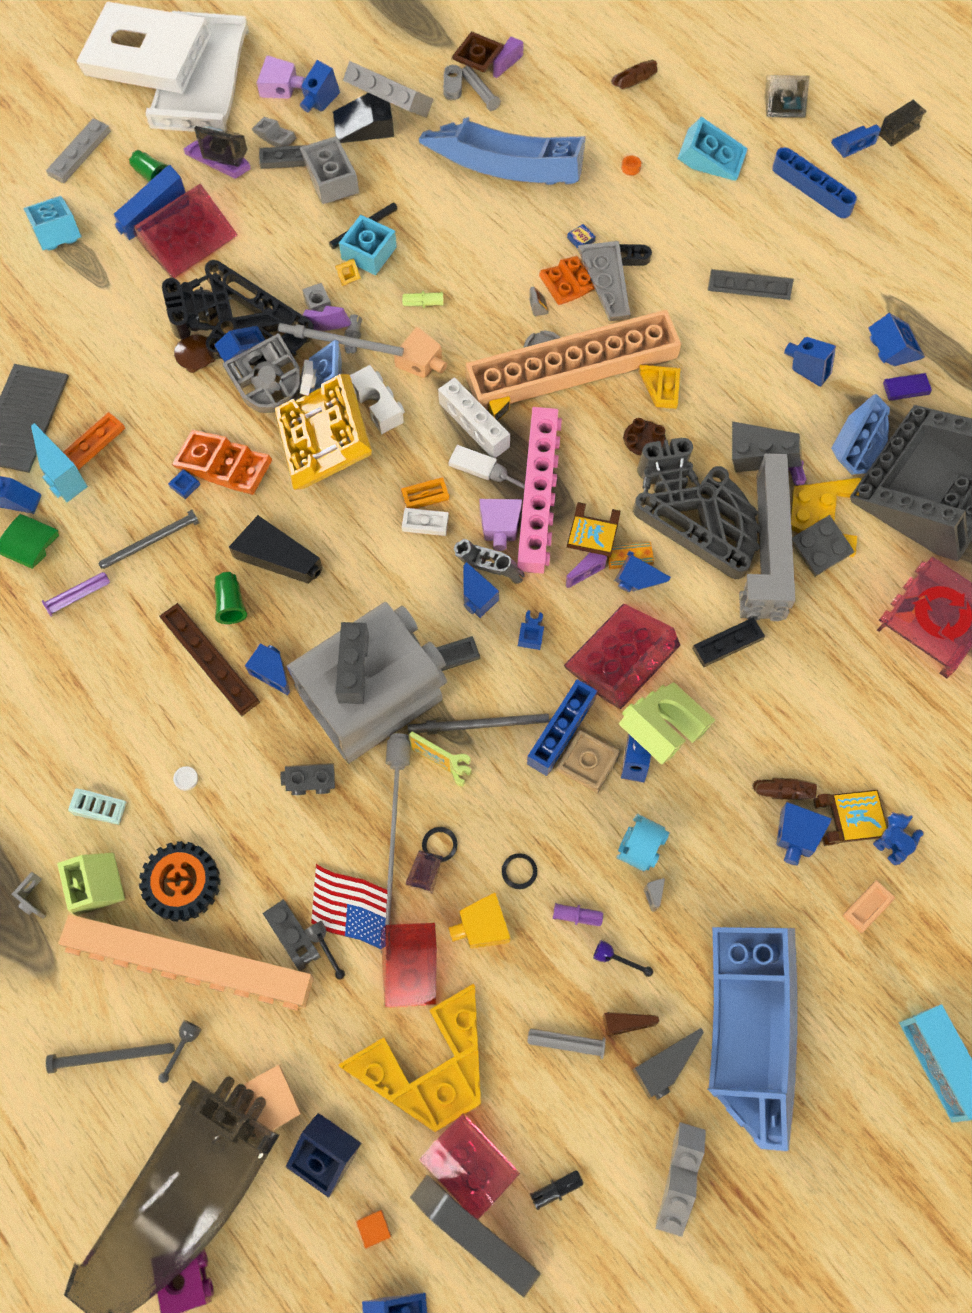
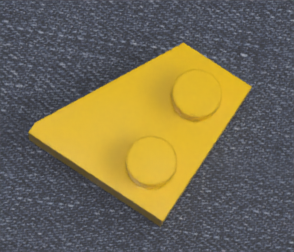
M640 365L639 374L655 407L677 409L680 368Z

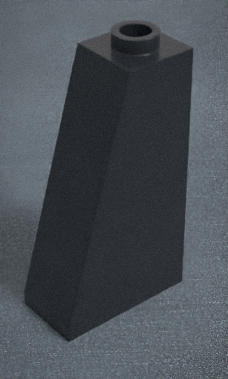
M259 515L253 519L229 546L233 558L307 584L312 579H316L323 568L321 560L317 555Z

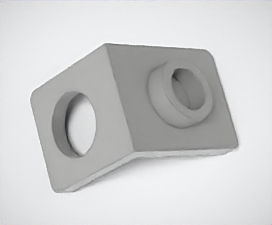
M31 872L11 895L21 902L18 907L28 915L33 912L44 919L46 915L25 899L42 880L38 875ZM32 881V883L30 884V886L25 889V887L27 886V884Z

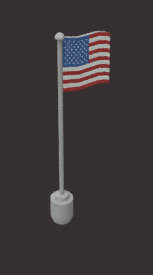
M402 733L390 734L386 749V764L395 770L387 890L364 879L334 873L316 864L311 920L313 925L322 920L326 931L329 933L358 939L379 948L384 956H388L391 951H388L399 771L410 764L411 743L409 736Z

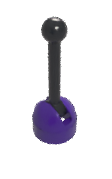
M603 940L599 941L593 959L600 962H608L614 959L642 971L647 977L653 975L651 967H643L614 954L612 945Z

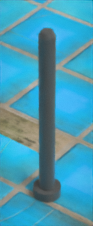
M193 510L188 511V516L101 560L98 563L100 568L105 569L192 523L194 525L199 524Z
M164 1043L59 1058L55 1054H51L46 1057V1070L48 1074L56 1073L58 1068L170 1054L175 1051V1046L173 1043Z

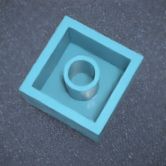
M360 215L339 242L341 259L348 261L354 258L357 267L376 276L397 248L395 230Z

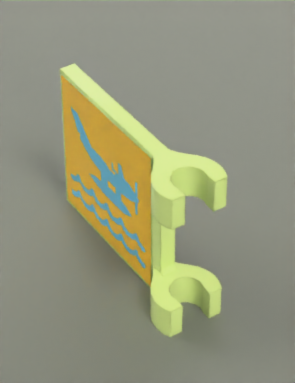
M411 731L409 734L411 749L451 772L455 783L463 786L465 780L459 778V775L466 773L470 776L472 772L468 766H458V763L463 761L469 765L471 758L466 754L452 755Z

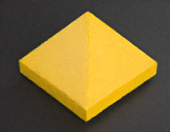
M354 258L335 266L342 286L361 279Z

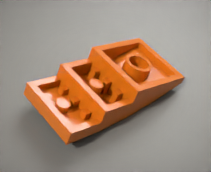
M192 430L172 465L214 484L254 495L272 462V458L268 454L251 451L246 445L232 443L227 437Z

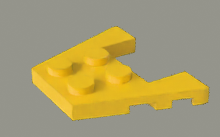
M861 478L794 486L791 499L792 530L800 533L828 515L835 522L837 496L850 498L860 483ZM843 534L855 551L850 557H854L856 554L857 536Z

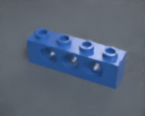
M578 679L575 681L528 754V766L548 776L595 702L597 690Z

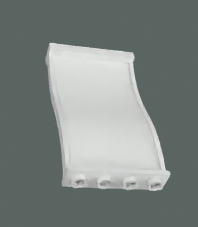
M172 11V13L205 18L212 34L183 94L156 89L152 105L146 110L149 126L151 129L209 133L212 129L202 126H209L225 130L216 131L219 134H226V123L233 102L241 48L245 35L249 33L246 16Z

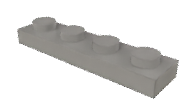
M93 118L46 170L48 176L64 184L111 132L109 126Z

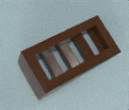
M611 1012L603 1014V1021L608 1036L653 1027L660 1022L659 1017L655 1015Z

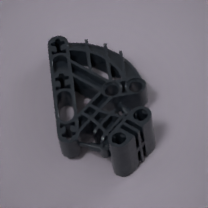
M210 260L206 263V275L200 279L196 278L190 282L180 284L177 279L168 278L162 283L166 310L174 336L178 339H185L191 335V330L194 332L198 330H212L206 340L208 354L214 359H220L221 356L218 350H213L211 346L226 334L222 330L227 326L232 327L233 330L258 326L265 340L273 336L269 332L278 331L280 323L296 326V322H298V325L314 330L313 323L308 318L218 260ZM205 280L211 284L212 292H204L203 287H200L201 291H193L194 288L198 287ZM236 282L255 294L256 297L252 299L246 298L229 287L228 284ZM228 296L256 314L233 318ZM215 313L218 315L219 322L216 326L200 322L201 319L206 317L209 322L210 315ZM288 333L281 336L293 357L297 355L296 351L312 340V338L308 337L303 339L297 338L293 334ZM262 356L259 360L249 363V365L256 366L266 361V359Z

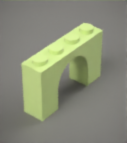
M673 682L668 686L662 685L656 692L652 691L646 698H640L635 705L630 704L623 711L622 715L624 718L620 721L619 725L660 764H664L676 754L686 741L665 720L673 724L693 743L705 734L715 722V719Z

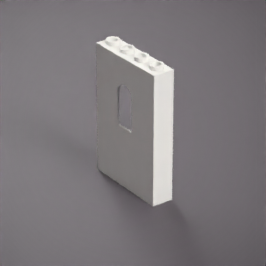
M106 2L76 62L85 76L183 94L212 32L206 19L202 17ZM119 30L147 34L140 48L111 42L112 35Z

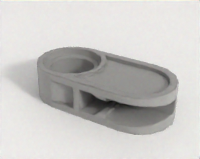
M449 65L444 70L443 93L444 97L448 100H457L461 97L462 70L457 65ZM456 73L457 76L450 77L449 74Z

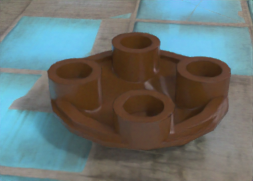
M190 335L188 338L179 341L174 350V357L181 367L186 368L190 373H194L198 369L213 363L216 359L208 354L206 347L208 337ZM213 344V345L211 346V348H212L213 350H216V348H215V346H214V344Z
M636 418L624 431L623 440L625 446L631 452L641 456L642 450L647 443L660 441L661 446H663L664 440H666V430L662 425L645 421L642 418Z

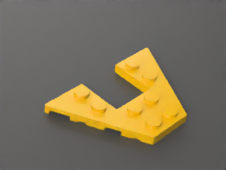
M474 983L429 1010L454 1055L453 1058L409 1084L387 1041L383 1037L338 1064L339 1067L435 1133L481 1105Z

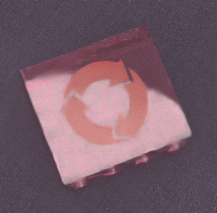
M932 556L927 563L922 561L914 571L918 575L915 579L910 577L902 587L906 591L903 595L898 593L891 602V605L894 606L891 611L886 610L878 621L882 624L877 631L880 632L887 626L942 664L944 667L939 674L947 679L956 671L972 648V583Z

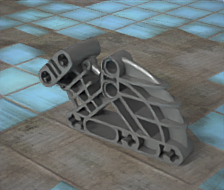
M671 439L670 445H668L667 440H664L663 446H661L660 441L647 443L642 450L637 467L638 475L643 478L642 488L644 492L636 497L633 506L634 515L730 578H743L751 565L755 551L760 549L757 543V533H760L762 529L756 523L755 516L758 515L756 508L749 503L741 489L729 478L727 469L722 466L713 467L701 484L699 483L698 477L693 470V464L689 462L693 451V444L689 439ZM686 476L689 477L692 483H695L696 487L686 488L688 483ZM713 478H719L721 482H717ZM651 484H655L653 489L655 493L653 494L648 493ZM701 494H706L710 498L705 499L701 496ZM698 509L701 525L680 512ZM720 513L731 519L735 526L722 519ZM658 516H664L678 526L682 527L686 532H681L677 530L676 528L672 527L671 525L660 519ZM725 535L736 541L735 547L727 543Z

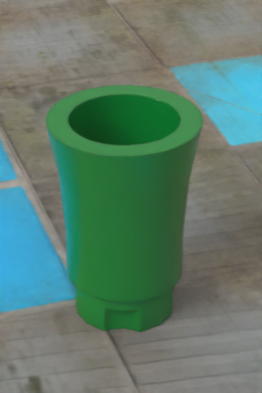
M140 150L134 151L129 158L130 166L148 183L169 166Z
M222 572L215 576V620L218 623L227 625L245 620L247 611L243 604L236 575L231 572Z

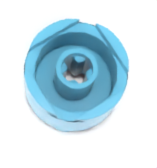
M637 814L632 820L636 824L634 828L628 827L618 849L621 853L616 858L644 872L649 870L650 867H655L660 856L657 850L660 845L665 844L669 832L665 830L664 826Z

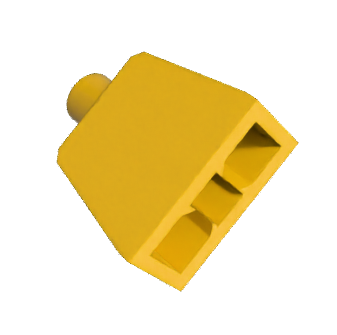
M492 893L460 910L459 914L462 923L448 927L452 942L467 937L470 949L510 943V935L496 893Z

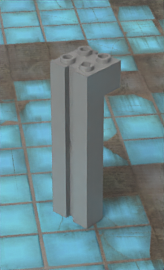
M765 453L756 476L758 523L762 529L759 533L761 574H747L744 591L739 592L740 618H747L749 620L754 617L755 620L770 619L771 621H782L783 619L786 620L789 608H792L795 603L787 454Z

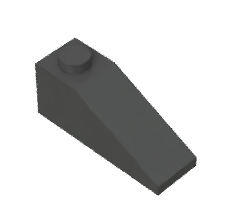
M702 1028L632 1070L648 1099L655 1095L658 1100L671 1092L668 1087L675 1083L704 1033Z

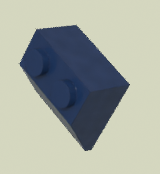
M317 1113L302 1131L285 1167L329 1198L352 1163L362 1143L320 1113Z

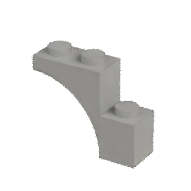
M679 1123L673 1141L666 1187L655 1229L682 1237L696 1199L697 1173L705 1153L706 1130Z

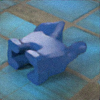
M892 812L887 817L888 828L883 832L880 839L874 841L873 845L880 851H883L885 848L892 849L893 854H890L887 859L893 865H900L906 860L908 855L916 850L920 837L924 835V832L919 829L914 831L912 836H909L903 830L907 828L913 816Z

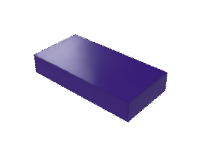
M926 373L889 378L883 382L889 401L930 395L932 391Z

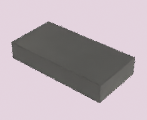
M473 636L436 647L446 666L441 668L442 671L480 659Z

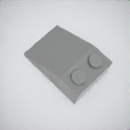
M337 136L300 147L313 186L322 204L359 193L357 174Z

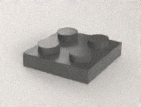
M830 515L792 537V544L815 577L855 552Z

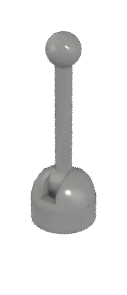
M498 463L495 464L489 479L495 482H502L506 479L525 489V484L507 475V470L504 466Z

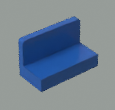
M877 124L867 129L861 126L832 139L831 144L843 158H846L876 144L881 129Z

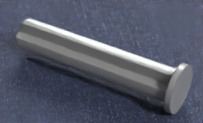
M463 67V77L487 104V109L489 111L496 110L500 105V98L494 96L471 67Z
M530 1029L527 1041L531 1045L600 1056V1059H603L606 1038L598 1040Z

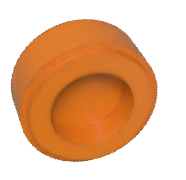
M626 156L622 160L621 169L623 173L630 176L638 174L641 170V160L637 156Z

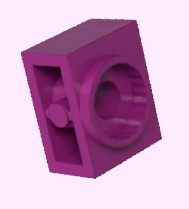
M200 1244L151 1259L161 1313H182L212 1302L211 1296L214 1295L213 1283L211 1278H207L205 1267L208 1266V1257L206 1250L201 1249ZM177 1273L184 1277V1286L181 1290L176 1289L173 1284V1278Z

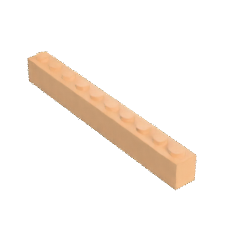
M70 914L58 943L66 948V953L80 956V953L84 952L90 954L89 958L92 960L104 962V959L108 958L114 960L113 965L127 968L129 964L138 966L137 971L152 974V971L156 970L162 972L161 977L176 980V977L179 976L186 978L185 983L200 986V983L203 982L210 984L209 989L224 992L225 988L235 990L234 995L249 998V994L259 996L258 1001L273 1004L275 1000L283 1002L282 1007L296 1011L298 1007L306 1008L314 979L308 973Z

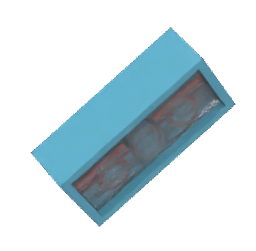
M943 1005L927 1009L899 1022L951 1122L972 1120V1058Z

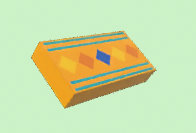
M651 542L613 545L611 557L607 556L609 570L620 569L626 558L630 555L649 565H654Z

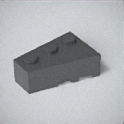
M732 421V461L735 472L759 470L765 453L787 454L788 468L802 466V447L799 433Z

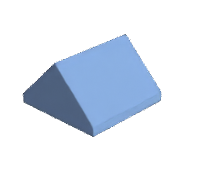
M334 340L309 358V361H313V369H316L315 387L310 389L309 393L319 389L321 384L342 374V357L339 341Z

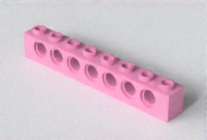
M532 408L517 567L523 572L544 574V566H549L550 552H546V545L551 546L552 532H548V526H553L554 515L549 510L550 506H554L555 493H551V487H556L557 474H553V468H558L559 455H554L555 449H559L560 436H556V431H561L562 418H558V409ZM535 507H541V508H543V509H541V510H536V509H534V508H535ZM539 526L541 529L535 530L532 527ZM531 546H538L539 549L533 550V549H531L530 547H531Z

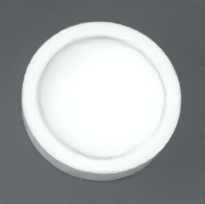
M181 767L174 774V784L180 790H191L198 782V774L191 767Z

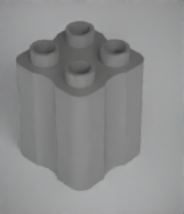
M383 602L354 621L356 623H367L369 632L368 655L365 657L364 663L366 680L364 704L338 703L335 694L340 631L287 665L302 701L348 764L388 738L390 734L395 733L442 701L440 687L447 683V679L441 668L446 666L445 661L438 649L430 641L422 647L420 646L413 632L418 630L417 624L404 606H400L393 611L387 602Z

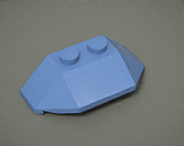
M877 394L871 396L848 416L831 448L837 460L851 475L866 474L888 441V415H890V408Z

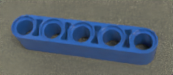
M786 147L777 150L772 166L775 174L836 216L848 218L852 214L857 200V196L853 191L793 150Z

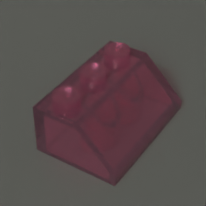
M464 1113L419 1159L460 1205L478 1220L520 1174Z

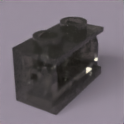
M914 99L884 118L879 136L891 147L920 129L923 114L927 111Z

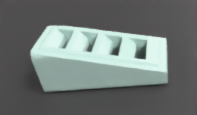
M76 788L68 811L75 816L119 825L127 802ZM92 800H95V804L91 812L89 811ZM102 803H106L103 813L99 814ZM112 804L116 805L112 817L108 816Z

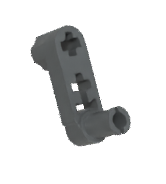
M467 539L457 542L454 546L455 556L464 564L467 562L475 569L509 577L515 584L521 583L523 581L521 577H525L524 572L517 567L516 562L503 552L474 545ZM491 558L495 562L486 561V559L489 560Z

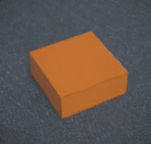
M382 1210L356 1221L365 1249L392 1237Z

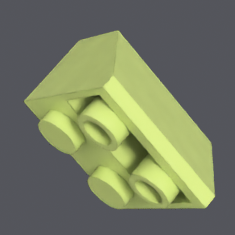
M114 853L80 855L57 863L67 909L74 915L79 916L125 900Z

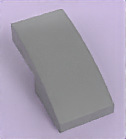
M263 117L252 128L257 136L275 147L289 146L296 139L293 131L280 128L278 121Z

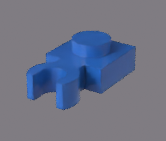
M529 610L526 612L525 623H521L518 640L519 647L541 649L544 626H540L543 619L541 612H539L537 619L530 617Z

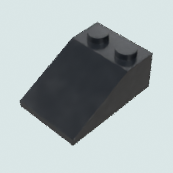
M366 93L333 111L335 134L340 143L394 137L390 102L371 93Z

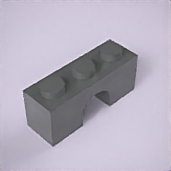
M341 622L335 690L338 703L364 704L366 682L364 663L365 657L368 655L369 642L367 623Z

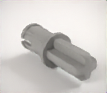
M358 315L349 316L351 324L345 330V336L360 339L362 318H358ZM344 346L345 352L348 354H354L357 350V347Z

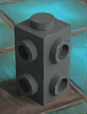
M334 763L285 766V771L280 773L281 786H285L286 791H291V795H305L306 790H316V794L330 793V789H335Z

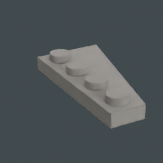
M619 241L578 245L579 254L590 275L608 320L630 319Z

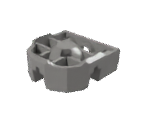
M279 333L222 363L243 401L259 413H274L275 408L292 399L295 400L300 391L299 366ZM264 356L266 361L257 364L252 370L249 363H253ZM290 362L293 363L294 369L283 374L281 367ZM276 375L281 377L279 384L275 381ZM253 384L256 390L245 395L242 388ZM276 390H280L285 398L276 403L271 394H274Z

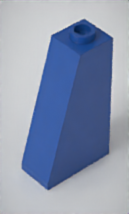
M171 165L167 166L114 213L117 223L114 225L121 235L124 234L128 240H131L190 206L180 175Z

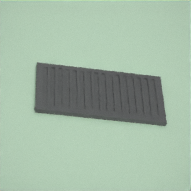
M18 364L13 365L0 395V467L30 472L37 455L31 425L35 423L46 433L68 380V374Z

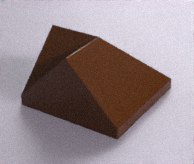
M471 31L452 55V60L485 73L503 50L504 44Z

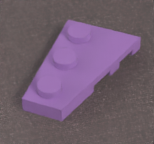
M214 129L183 148L185 155L234 179L251 169L250 163Z

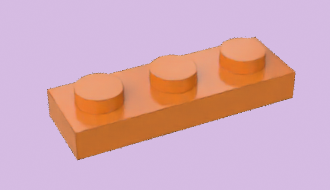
M108 412L63 453L79 470L126 428L122 422Z

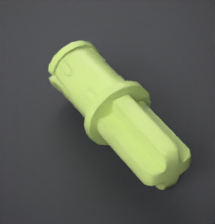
M422 291V293L403 294L402 304L403 306H422V308L432 305L443 306V292L424 293Z

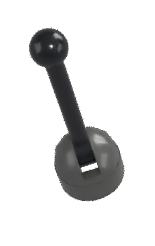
M321 920L304 930V932L311 941L320 943L335 970V977L341 980L345 977V972L339 968L324 941L327 931Z

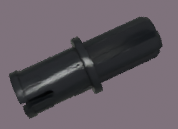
M574 1171L556 1181L552 1179L549 1185L530 1193V1196L534 1201L536 1209L539 1210L557 1199L563 1200V1196L584 1185L579 1172Z

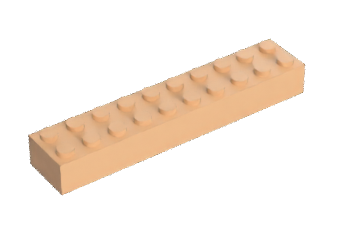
M663 310L466 363V379L472 396L486 410H489V401L510 396L511 404L639 369L640 365L651 366L677 359L681 342L668 311Z

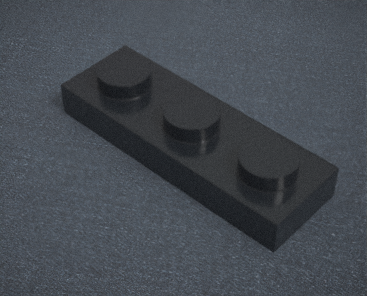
M753 617L694 644L692 649L704 668L764 640L765 635Z

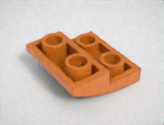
M578 256L561 259L558 266L542 269L539 277L558 305L573 301L595 289L590 275Z

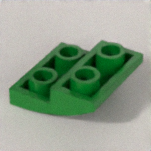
M19 514L0 537V555L33 569L46 556L45 549L59 537L58 530L23 514Z

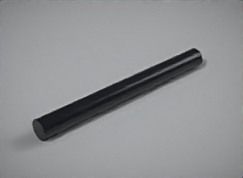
M393 202L368 218L378 222L398 209L397 205ZM348 230L329 242L332 249L339 246V242Z

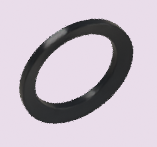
M435 827L429 830L423 837L422 849L425 856L431 861H448L457 851L456 836L447 828ZM438 832L446 833L453 841L452 851L443 858H436L427 850L429 837Z
M520 853L509 856L502 865L503 880L514 889L528 888L537 877V866L534 860L528 855ZM523 858L531 864L533 874L528 882L516 884L507 877L506 868L513 859Z

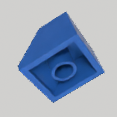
M888 313L868 327L871 333L870 340L878 347L880 351L878 356L883 363L898 366L921 360L925 357L909 324L893 314Z

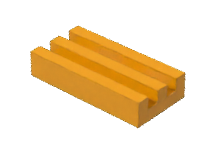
M443 477L401 488L406 508L417 509L449 500V494ZM441 486V488H438V489H435V490H431V491L428 490V489H432V488H436V487ZM417 492H421L420 494H416V495H413V496H409V497H408V495H410V494H414V493H417Z

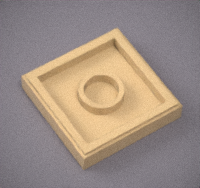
M579 729L556 767V771L598 794L621 751Z

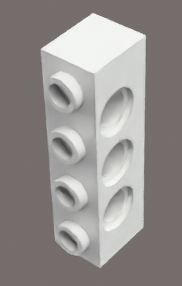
M455 377L438 389L439 404L490 457L496 458L510 448V433Z

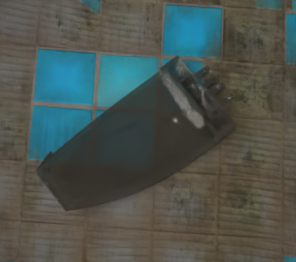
M226 1077L216 1092L192 1080L178 1103L181 1106L106 1228L82 1264L74 1263L64 1292L66 1298L85 1313H132L169 1284L204 1250L244 1197L279 1137V1134L257 1120L266 1103L263 1097L259 1096L246 1113L245 1111L253 1099L254 1092L251 1089L246 1090L243 1084H239L235 1087L228 1100H226L234 1085L232 1077Z

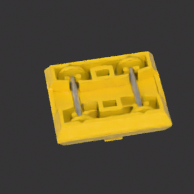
M340 374L321 384L319 389L309 393V395H305L296 401L292 399L275 408V416L294 490L305 489L370 456L372 453L349 374Z

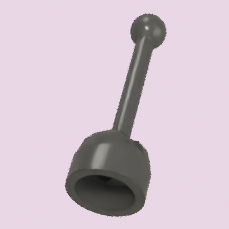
M183 1020L179 1028L181 1042L165 1071L158 1077L161 1083H166L169 1080L168 1074L185 1043L192 1042L199 1036L202 1030L200 1027Z

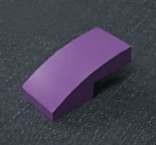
M326 306L323 312L305 310L303 316L313 323L314 330L317 331L340 329L351 324L344 308Z

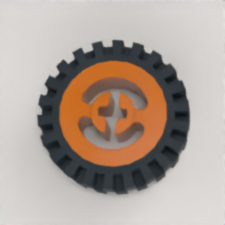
M177 841L176 845L168 843L166 848L159 847L156 849L158 852L156 855L151 854L148 857L150 859L148 864H143L142 868L145 870L139 876L142 880V883H139V889L142 891L141 896L146 905L157 915L166 920L170 919L174 922L182 920L185 922L189 921L191 917L194 919L199 917L198 914L200 912L205 913L208 910L206 907L209 904L213 905L215 902L213 898L215 895L218 896L219 893L218 885H220L221 879L218 875L220 872L215 861L202 847L195 846L190 842L184 844L183 841ZM187 867L195 869L197 880L194 888L190 882L193 878L185 870ZM166 876L171 881L167 885L175 892L172 897L166 895L164 890ZM180 877H183L186 881H181L180 886H178L175 882H179Z

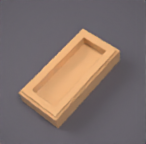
M876 880L842 916L857 931L863 933L895 897Z

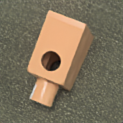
M416 327L400 346L404 348L403 356L394 355L395 367L423 378L427 377L432 370L442 374L447 367V362L441 359L442 349L440 344L419 327Z

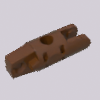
M651 59L640 62L612 77L611 82L622 90L632 87L658 72L657 61Z
M772 778V780H756L752 785V789L759 796L772 797V799L803 800L816 798L817 784L810 781L792 778Z

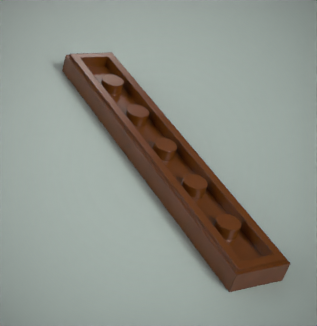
M178 603L159 616L241 717L260 703L259 699Z

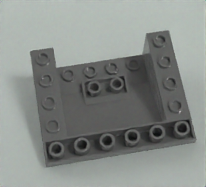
M914 405L851 494V502L936 555L959 561L972 541V418Z

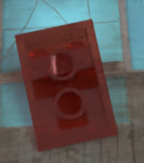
M435 923L384 925L380 931L384 1007L435 1005L437 967Z

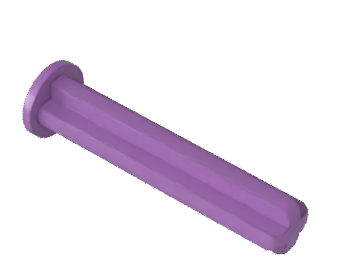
M101 572L47 601L42 600V603L51 617L53 616L52 613L109 584V578L104 572Z

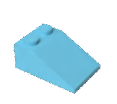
M700 117L688 129L677 159L693 170L735 181L738 178L748 148L703 117Z
M62 196L23 208L42 250H53L60 244H71L76 242L78 238H81L73 214Z
M34 423L31 425L39 466L45 474L42 478L57 498L61 496L66 502H69L88 486L75 464Z

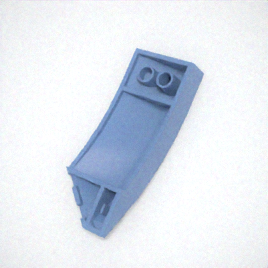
M467 117L459 125H455L452 122L440 126V131H424L419 138V143L463 167L483 174L515 181L553 185L557 182L574 184L579 181L582 172L585 136L549 138L523 136L471 122L469 117Z
M712 927L714 1009L708 1090L727 1108V1112L735 1121L747 1130L760 1149L789 1151L797 1059L795 928Z

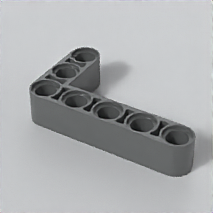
M426 1175L410 1196L411 1200L441 1230L518 1294L525 1297L541 1273L463 1208L430 1176Z

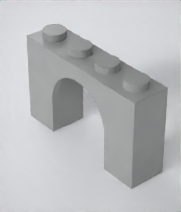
M349 61L343 81L405 110L427 118L434 100L433 98Z

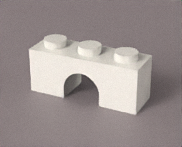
M371 365L350 375L356 397L360 403L369 399L378 401L370 406L369 409L371 420L381 434L404 423V408L399 401L396 402L394 400L390 387H385L378 371L375 372Z

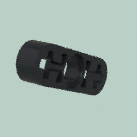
M619 244L620 252L627 254V257L622 258L623 266H645L650 263L652 250L649 246Z

